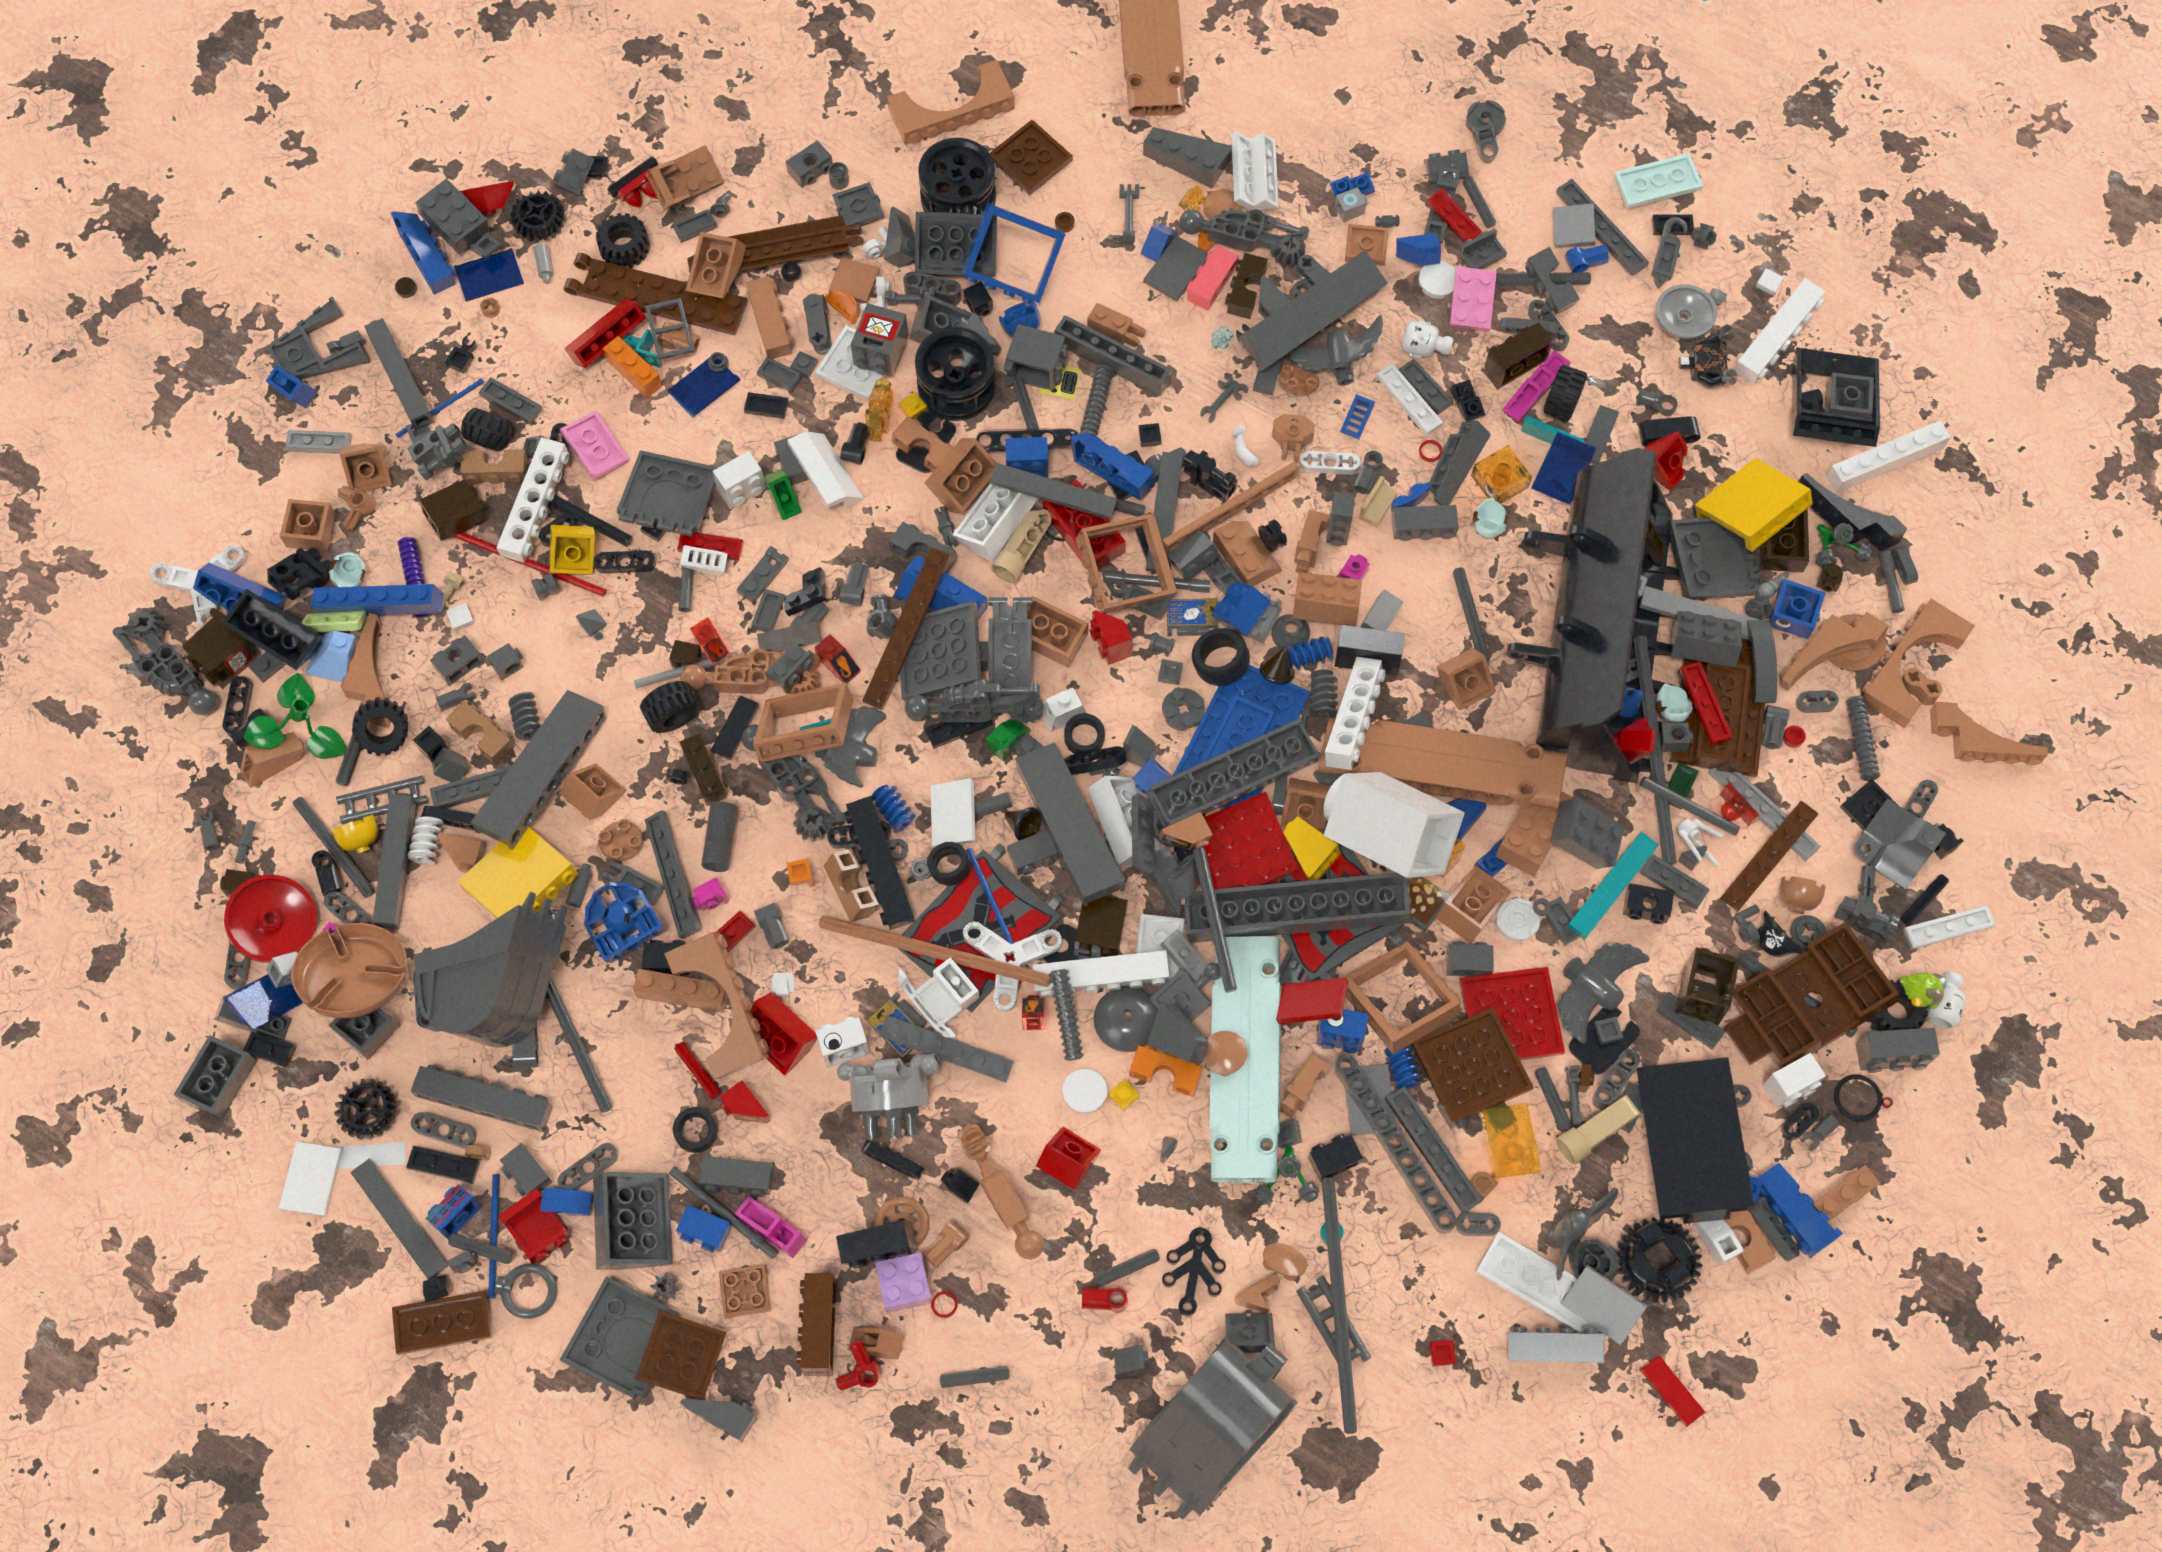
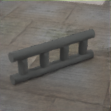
M423 776L336 796L337 804H345L346 815L340 816L341 824L363 820V817L370 815L375 817L387 814L388 804L377 807L375 796L388 793L389 798L390 795H397V790L409 788L410 795L415 800L416 806L427 804V796H420L418 785L424 784ZM366 798L368 809L355 812L353 801Z
M1321 1276L1316 1280L1319 1287L1308 1293L1304 1287H1301L1296 1292L1338 1363L1335 1332L1331 1334L1324 1322L1334 1316L1332 1292L1326 1278ZM1325 1295L1331 1307L1319 1313L1312 1301ZM1347 1316L1349 1338L1355 1347L1350 1350L1351 1361L1360 1356L1363 1362L1371 1359V1356Z

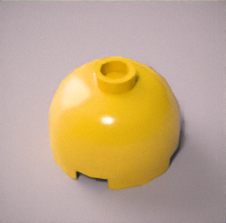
M374 815L363 817L364 820L352 821L335 828L332 833L337 844L346 851L356 850L358 854L370 850L369 845L374 843L378 837V826Z

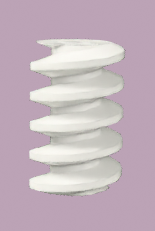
M419 817L415 820L416 827H414V835L411 837L413 843L410 844L409 848L411 851L407 855L411 861L421 865L435 864L429 858H436L437 856L431 850H436L439 847L433 841H440L435 833L442 832V829L436 826L443 825V820L434 817Z

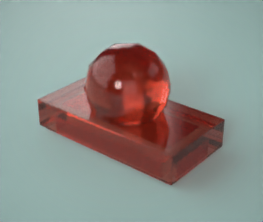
M1731 783L1724 786L1719 794L1725 800L1721 806L1722 817L1729 821L1741 818L1749 827L1756 821L1759 813Z

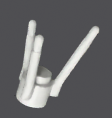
M1688 818L1679 825L1677 829L1678 834L1685 840L1698 861H1702V857L1691 842L1693 841L1698 847L1703 846L1697 839L1701 834L1699 828L1719 838H1722L1723 835L1702 824L1697 818L1693 821ZM1707 850L1705 853L1706 857L1718 867L1719 863Z

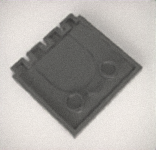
M640 450L617 508L618 520L633 524L635 519H637V525L654 528L657 523V529L674 533L677 528V534L692 537L693 533L698 532L716 486L713 470L719 467Z
M1710 518L1670 520L1667 523L1686 598L1699 600L1754 596L1758 594V588L1763 583L1761 574H1757L1760 572L1756 555H1752L1755 553V550L1751 552L1746 549L1744 538Z
M606 1276L562 1354L560 1361L633 1399L637 1395L645 1399L652 1385L635 1380L658 1311L661 1310L679 1317L681 1314Z

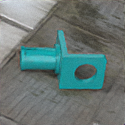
M646 329L642 338L629 334L625 335L623 341L632 349H635L634 351L649 365L661 367L657 355L650 352L654 345L650 330Z

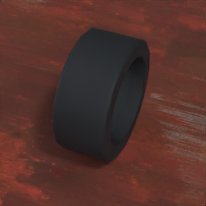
M1088 713L1077 714L1071 717L1064 729V740L1068 750L1073 754L1101 749L1105 741V730L1101 720ZM1086 724L1095 728L1097 738L1094 743L1083 746L1073 741L1072 731L1075 727Z
M944 842L931 850L927 858V867L936 882L945 886H953L961 883L968 876L971 870V861L966 850L960 844ZM952 854L960 856L961 863L955 871L940 873L937 870V865L943 857Z
M698 1107L687 1108L679 1113L674 1120L672 1128L674 1138L680 1148L691 1153L703 1152L710 1148L715 1142L718 1132L712 1115L705 1109ZM694 1117L705 1120L709 1129L705 1139L698 1143H690L682 1136L683 1124L688 1119Z

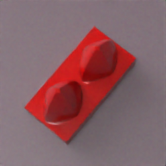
M648 170L618 191L617 197L621 202L625 201L631 206L641 207L642 198L639 189L649 197L658 199L645 174Z

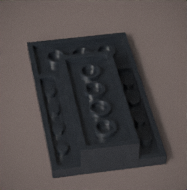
M1729 1057L1638 1067V1082L1660 1220L1682 1217L1683 1224L1730 1219L1731 1212L1754 1210Z

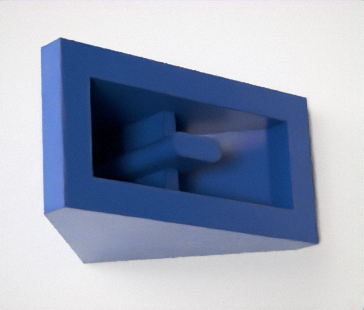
M1162 223L1151 226L1141 250V255L1157 262L1178 235V231Z

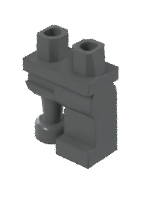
M454 423L446 428L439 424L435 427V430L407 448L413 462L419 465L417 467L418 472L425 480L434 476L433 471L439 467L451 468L456 461L460 463L464 460L461 454L469 447L461 437L454 440L462 434L460 428Z
M1860 895L1857 900L1845 896L1842 903L1838 906L1834 917L1845 921L1856 932L1886 944L1891 938L1892 933L1895 932L1900 917L1894 914L1886 916L1878 912L1876 904L1874 902H1865L1866 897Z

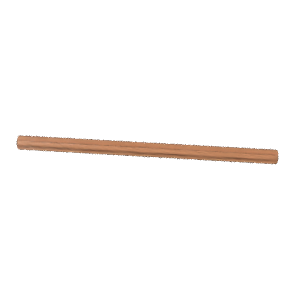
M821 916L819 926L822 929L944 961L951 957L956 964L1043 987L1050 985L1051 977L1049 974L828 916Z

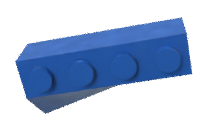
M391 212L402 241L433 295L456 285L453 279L456 274L451 265H446L445 261L447 259L442 249L437 250L436 246H438L434 235L429 236L428 231L430 229L426 221H421L418 215L414 213Z
M1089 433L1072 435L1070 438L1075 463L1133 497L1141 500L1155 484L1154 471L1149 466L1138 463L1132 456H1126L1115 446H1109L1104 443L1099 437L1092 436Z
M916 555L907 567L894 598L899 600L908 599L925 560ZM945 572L929 608L937 611L974 601L977 603L979 621L987 610L988 605L986 596Z
M207 563L198 570L193 586L194 590L215 605L219 604L226 609V613L230 612L246 589L282 611L287 600V596L212 563Z
M1780 1163L1759 1176V1178L1764 1179L1759 1196L1767 1201L1777 1217L1783 1222V1226L1790 1236H1793L1798 1242L1797 1246L1804 1255L1812 1258L1843 1234L1838 1227L1834 1230L1829 1225L1828 1221L1830 1218L1824 1212L1820 1213L1814 1208V1200L1808 1194L1799 1192V1184Z

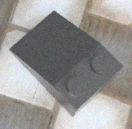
M927 295L918 303L909 339L922 343L931 333L947 327H956L962 317L968 319L972 313Z

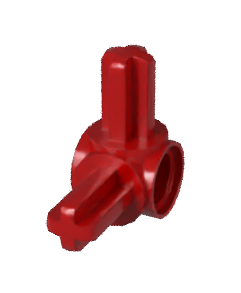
M854 1341L850 1344L849 1348L857 1364L853 1372L836 1378L837 1388L841 1391L858 1384L860 1387L870 1388L875 1386L879 1379L880 1363L874 1357H869L862 1341ZM864 1371H872L874 1375H867Z

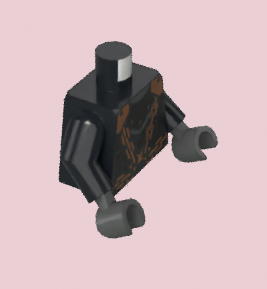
M1726 324L1721 327L1720 333L1717 332L1694 345L1689 357H1679V369H1690L1691 380L1707 388L1724 386L1726 382L1734 385L1737 380L1732 376H1737V373L1734 369H1728L1726 341H1723L1724 338L1726 340L1733 339L1734 333H1727L1732 330V327Z

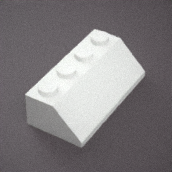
M989 484L952 536L975 555L993 561L1017 529L1025 514L1031 510L1039 498Z
M1104 776L1088 788L1091 800L1094 803L1099 821L1103 826L1106 839L1110 844L1117 865L1132 866V797L1137 793L1140 794L1135 786L1136 782L1132 779L1133 777ZM1154 836V853H1156L1162 847Z

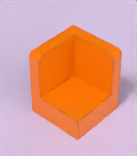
M808 858L786 863L791 886L809 883V887H814Z

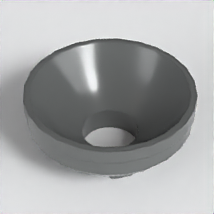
M1293 614L1279 617L1271 630L1272 640L1275 645L1280 649H1286L1287 645H1291L1294 648L1295 643H1300L1302 646L1303 641H1309L1310 628L1306 620L1292 618ZM1293 623L1297 625L1298 630L1290 633L1286 630L1285 626Z

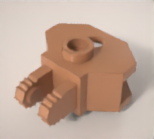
M1283 414L1274 419L1272 438L1281 445V459L1286 460L1288 450H1294V461H1299L1302 447L1313 442L1315 424L1306 416ZM1296 420L1298 424H1293L1291 421Z

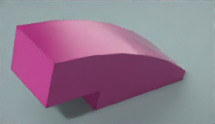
M750 1196L746 1198L735 1212L739 1219L791 1258L795 1257L807 1241L801 1232L784 1222L781 1217Z

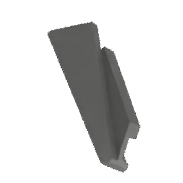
M1479 421L1462 422L1459 433L1450 434L1430 480V491L1434 494V500L1439 505H1449L1490 438V432Z

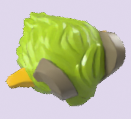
M1923 972L1899 977L1900 984L1903 985L1908 999L1912 1000L1911 1003L1914 1007L1929 1006L1930 1009H1935L1940 1005L1946 987V980L1942 975Z

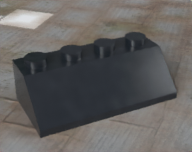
M248 589L243 592L221 623L296 671L310 659L322 642L320 634Z

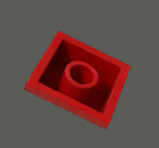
M1062 1127L1045 1145L1036 1167L1045 1174L1061 1181L1063 1185L1075 1190L1087 1175L1099 1156L1101 1149L1067 1128Z

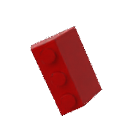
M771 992L755 1000L752 1005L751 1013L753 1018H756L759 1022V1033L769 1048L767 1052L769 1058L766 1059L785 1076L810 1052L818 1039L817 1035Z

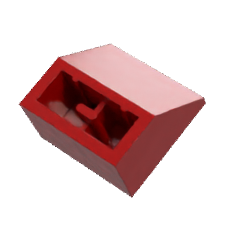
M1092 611L1090 635L1093 641H1097L1099 644L1098 652L1101 659H1105L1107 664L1110 665L1132 657V637L1125 622L1100 611Z

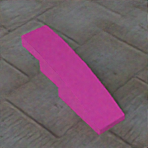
M1554 350L1543 365L1540 364L1532 376L1525 380L1502 411L1517 422H1520L1551 388L1559 368L1563 364L1569 366L1571 362Z

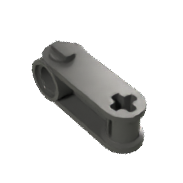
M813 293L803 299L808 336L815 352L825 355L832 347L828 307L823 294Z

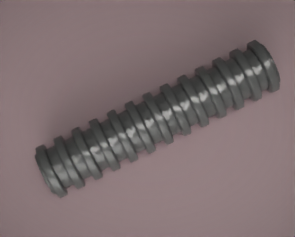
M1099 364L1096 366L1079 434L1089 433L1092 436H1097L1099 433L1098 430L1100 429L1101 418L1103 417L1102 413L1104 412L1112 374L1114 373L1113 368L1109 365Z
M1853 696L1846 700V705H1848L1849 722L1852 724L1851 730H1853L1854 747L1857 749L1855 752L1858 755L1859 772L1862 774L1860 778L1864 781L1876 780L1881 775L1878 772V760L1875 759L1877 754L1874 753L1876 749L1873 747L1872 729L1869 728L1871 724L1868 722L1869 716H1867L1866 699L1862 696Z
M1061 969L1051 971L1049 976H1052L1050 983H1053V987L1051 989L1054 990L1053 997L1056 998L1054 1004H1057L1055 1011H1058L1056 1016L1060 1020L1058 1025L1061 1026L1059 1032H1062L1060 1038L1063 1039V1042L1061 1044L1065 1048L1063 1053H1066L1064 1060L1071 1061L1084 1057V1053H1081L1083 1047L1080 1046L1082 1041L1078 1037L1080 1032L1077 1031L1079 1026L1076 1025L1078 1019L1075 1018V1015L1077 1013L1073 1009L1075 1005L1072 1004V1001H1074V998H1071L1073 991H1070L1072 985L1068 982L1070 980V977L1067 976L1069 970Z

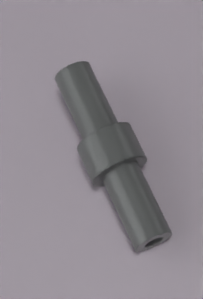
M247 820L244 833L239 838V849L235 858L236 863L243 864L247 850L251 848L253 842L252 834L256 822L252 820Z

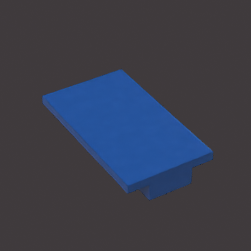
M1249 665L1246 673L1238 681L1236 680L1229 685L1218 686L1173 776L1299 719L1311 695L1310 691L1290 682L1282 685L1271 683L1264 679L1258 668ZM1264 787L1255 790L1245 796H1242L1232 802H1229L1219 808L1225 809L1234 804H1237L1246 799L1261 794Z

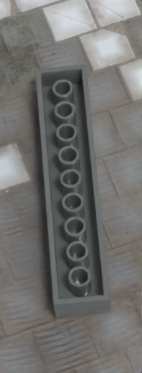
M1398 873L1214 890L1225 937L1274 936L1412 923L1409 879ZM1194 891L1189 897L1185 898L1186 935L1190 943L1213 941L1202 891Z

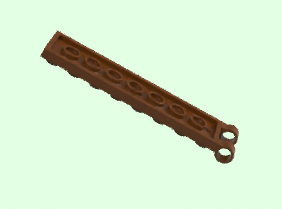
M577 253L573 262L574 266L578 269L589 271L584 284L574 278H567L563 290L570 295L581 296L616 306L626 298L635 301L644 313H647L645 308L647 305L681 298L687 324L734 336L737 333L748 303L746 297L727 293L724 299L687 292V282L593 259L585 253ZM679 305L651 310L652 315L683 322Z

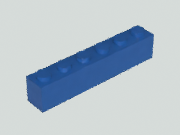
M434 584L313 588L311 608L316 613L365 611L367 616L369 613L376 615L441 614L444 594Z

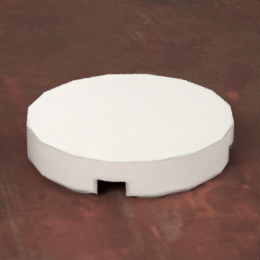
M1440 261V264L1424 265L1418 280L1424 294L1436 299H1443L1448 295L1451 296L1453 294L1455 268L1444 261Z
M1522 898L1505 901L1499 907L1496 915V926L1499 932L1508 940L1522 942L1532 938L1538 931L1541 922L1539 915L1533 911V904L1529 900Z
M1083 1068L1075 1070L1067 1076L1063 1083L1062 1095L1064 1102L1071 1110L1080 1114L1096 1112L1103 1106L1107 1097V1085L1104 1078L1092 1069Z

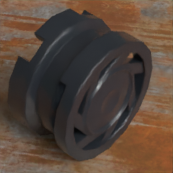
M1275 519L1269 521L1266 526L1261 525L1258 527L1260 539L1271 553L1276 551L1278 547L1287 545L1286 534L1282 532L1281 525Z

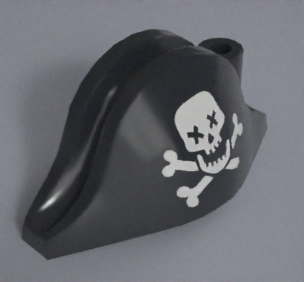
M1765 910L1763 913L1764 924L1757 930L1760 936L1761 948L1767 954L1778 958L1793 953H1804L1805 950L1793 941Z

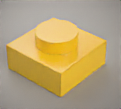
M915 392L898 403L902 412L911 419H915L920 413L927 411V406Z
M1123 1079L1108 1093V1097L1124 1112L1140 1097V1094Z

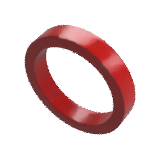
M1426 440L1420 445L1419 455L1424 461L1435 462L1440 459L1442 446L1437 441ZM1426 444H1434L1439 448L1440 453L1435 458H1427L1422 453V447Z
M947 1291L937 1293L931 1302L932 1311L940 1318L951 1317L956 1312L958 1306L956 1297ZM941 1295H949L955 1302L953 1311L947 1315L939 1314L934 1308L935 1300Z

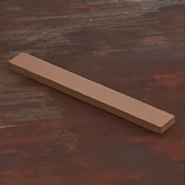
M1295 461L1164 538L1162 543L1166 555L1197 531L1201 530L1203 533L1295 479L1299 469L1298 464Z

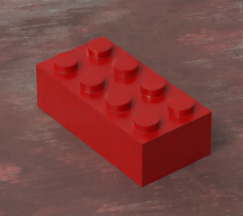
M1078 480L1070 484L1084 489ZM1043 500V509L1047 510L1051 515L1052 525L1082 562V549L1078 548L1076 537H1078L1077 535L1080 530L1110 523L1109 519ZM1120 533L1089 539L1098 569L1125 553L1126 541Z

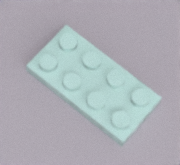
M1689 153L1617 171L1613 176L1627 209L1700 191L1703 188V183Z

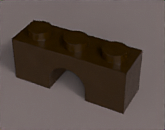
M1244 253L1243 259L1238 260L1236 266L1238 274L1237 277L1233 276L1230 288H1233L1232 292L1227 293L1225 305H1228V314L1251 319L1257 292L1251 291L1245 286L1249 284L1260 286L1261 277L1265 275L1267 270V258Z
M700 733L680 741L683 754L692 770L706 806L726 799L724 787Z

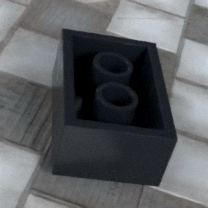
M900 1220L836 1236L841 1264L849 1265V1268L854 1267V1269L868 1266L867 1261L880 1262L889 1260V1256L892 1255L894 1257L911 1255L913 1250L918 1249L913 1224L907 1220Z

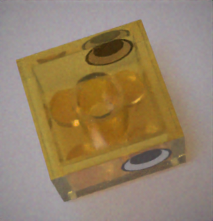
M1509 445L1475 463L1471 477L1488 499L1494 498L1499 504L1528 489L1532 479L1530 472Z

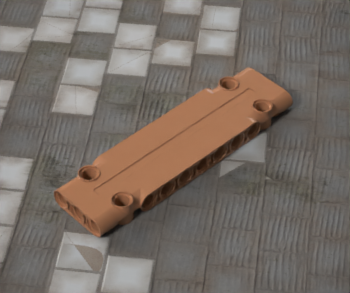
M1119 0L1124 77L1127 83L1129 114L1132 116H1158L1183 113L1185 111L1184 64L1178 0Z
M1329 718L1319 759L1318 772L1336 775L1382 772L1427 794L1497 805H1510L1513 801H1516L1522 808H1531L1535 804L1542 807L1559 808L1568 753L1543 750L1537 744L1523 747L1520 742L1515 740L1380 720L1376 721L1375 724L1370 723L1369 729H1365L1364 744L1359 746L1360 755L1358 762H1354L1353 767L1355 768H1352V770L1326 766L1325 750L1336 718Z

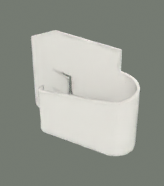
M774 973L772 977V992H776V997L789 996L790 992H794V977L792 973Z

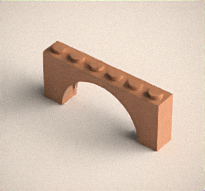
M994 60L979 65L981 84L977 94L967 104L954 110L934 111L926 109L915 103L906 91L887 96L888 109L904 144L916 143L927 137H934L939 133L952 131L957 127L969 125L974 121L990 118L995 114L1007 112L1015 108L1014 94L998 61Z
M1932 598L1927 604L1922 603L1916 611V614L1919 615L1917 619L1911 618L1905 627L1908 631L1906 635L1900 634L1894 645L1897 648L1894 651L1891 649L1888 651L1883 659L1886 662L1883 667L1879 665L1872 675L1875 677L1872 683L1868 681L1861 690L1864 693L1863 697H1865V703L1904 729L1921 704L1909 694L1901 679L1900 663L1903 654L1916 645L1929 642L1943 643L1959 650L1975 627L1974 624Z
M711 932L664 953L672 974L680 975L690 971L705 973L721 984L730 999L732 1007L730 1032L723 1045L715 1053L706 1057L714 1079H721L769 1058L767 1053L769 1051L768 1045L761 1038L759 1022L756 1018H753L751 1002L743 993V982L735 973V962L728 955L726 939L723 935H720V932Z

